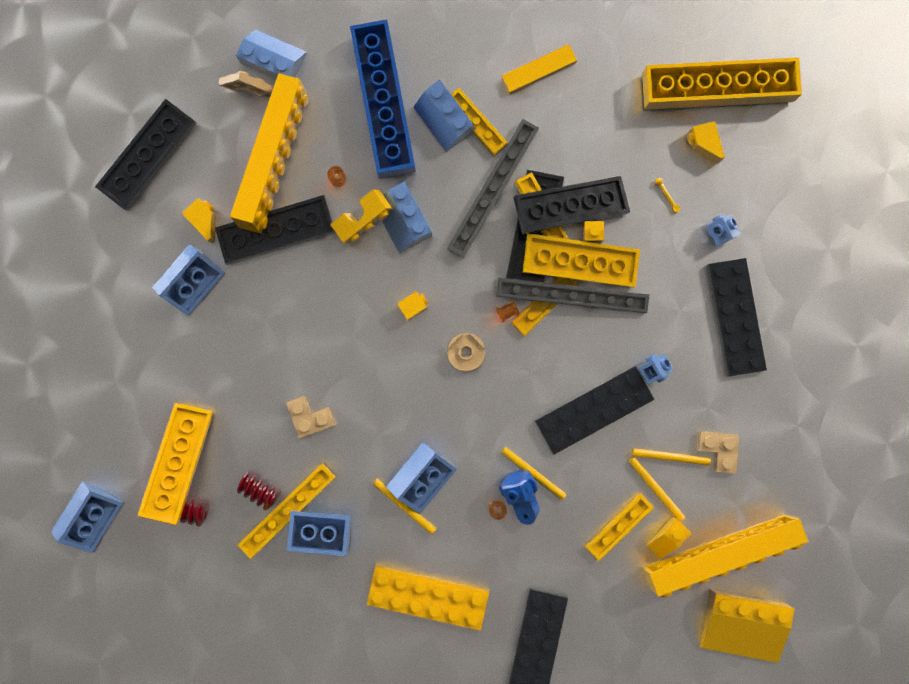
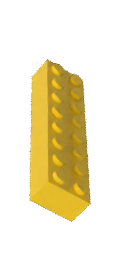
M799 57L646 65L642 72L644 110L795 102L802 95Z
M278 73L230 218L239 228L261 234L262 229H265L267 226L268 218L266 217L268 211H271L274 201L272 199L274 193H277L279 190L278 181L280 175L283 176L284 163L286 158L290 156V145L296 138V127L298 123H301L303 106H306L308 102V95L301 79Z
M783 515L646 565L642 569L650 590L658 597L664 598L672 595V592L678 589L680 591L691 588L692 584L697 582L698 584H703L710 581L709 578L725 576L729 574L728 571L742 570L749 563L764 562L768 556L773 555V557L783 555L784 551L790 548L791 550L802 548L803 544L809 541L801 520L793 516Z

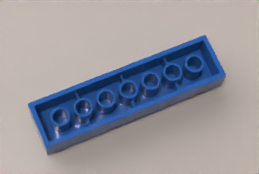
M386 19L350 26L378 177L382 179L414 173L416 169L388 21Z

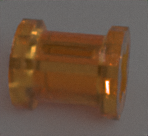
M333 166L328 170L327 177L333 186L341 187L346 183V175L341 167ZM337 174L340 178H334V175Z
M513 299L510 300V303L500 308H495L502 323L514 315H520Z
M493 501L489 505V513L492 518L500 520L506 516L507 509L502 501ZM502 506V513L500 514L497 512L496 514H494L495 511L493 507Z

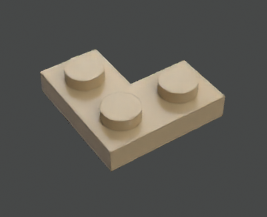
M243 71L228 74V76L219 79L220 86L232 91L246 89L258 95H265L271 93L272 86L265 83V80L252 78Z
M306 396L286 402L299 439L336 425L330 407L311 413Z
M699 431L697 451L717 452L715 472L737 474L739 435Z

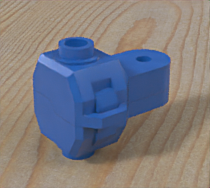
M527 470L509 474L500 485V492L506 498L508 505H513L518 520L525 525H531L535 522L540 512L534 495L538 490L537 482Z

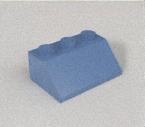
M254 30L243 39L236 57L241 64L277 79L278 73L296 77L307 53L261 31Z
M440 79L425 90L413 106L446 152L476 130V127Z
M405 182L389 189L383 194L393 209L388 212L389 215L382 222L399 253L432 236V231Z
M189 244L152 288L160 297L188 316L225 272Z
M423 442L386 487L398 500L421 514L457 469Z
M82 481L51 530V533L58 543L92 553L123 502L100 487Z
M291 511L287 551L346 556L349 553L350 516Z

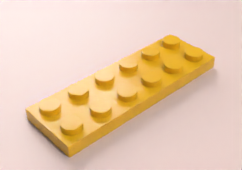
M527 234L523 273L634 288L636 287L640 249Z
M178 403L174 404L137 516L178 526L212 420V411Z
M376 565L367 605L481 631L489 590Z

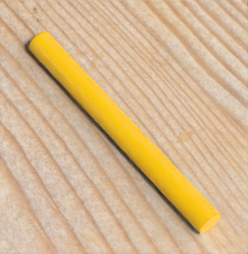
M505 447L501 453L523 471H529L532 478L559 499L563 500L567 494Z
M640 449L632 450V456L708 466L711 461L707 457Z
M635 457L632 458L629 463L679 521H682L685 518L682 512Z
M379 479L374 482L373 485L431 535L434 533L436 528L415 510L398 500Z

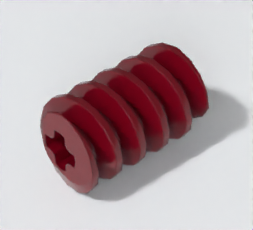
M247 471L239 482L237 493L241 494L244 491V498L251 495L250 502L257 500L256 505L258 507L264 504L263 510H268L277 501L281 491L274 494L275 487L268 490L269 483L262 486L263 479L261 478L256 482V475L248 477L250 471Z
M186 498L180 522L186 523L188 521L189 525L195 523L197 527H200L207 518L210 508L209 503L206 504L205 508H202L201 501L195 506V500L187 504Z

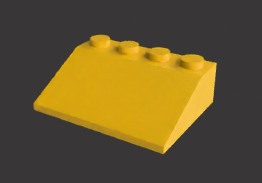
M710 589L700 647L778 663L791 631L795 608L786 603Z

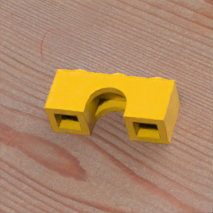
M373 189L359 200L364 210L363 216L359 221L355 219L352 213H343L330 224L343 243H355L361 238L360 234L364 231H370L375 227V222L381 221L389 215L388 212L393 208L380 190Z

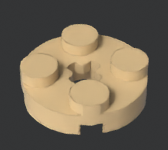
M468 333L455 336L448 345V360L454 368L467 372L477 369L485 357V347L482 340L476 335ZM462 348H465V349L470 348V349H471V351H470L471 356H470V357H468V356L463 357V356L461 355V354L463 353L461 349H462Z

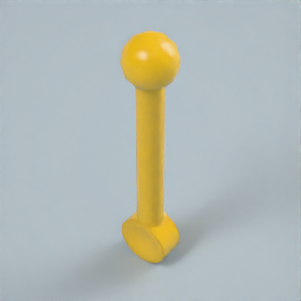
M657 178L655 183L660 186L673 206L672 211L675 213L679 212L680 206L676 205L662 184L663 180Z

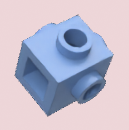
M723 214L718 215L712 219L713 223L707 225L708 233L716 246L741 235L737 228L738 224L731 214L725 217Z
M654 354L646 358L647 363L639 367L647 384L655 381L660 383L668 379L667 374L673 371L671 363L665 354L658 357Z

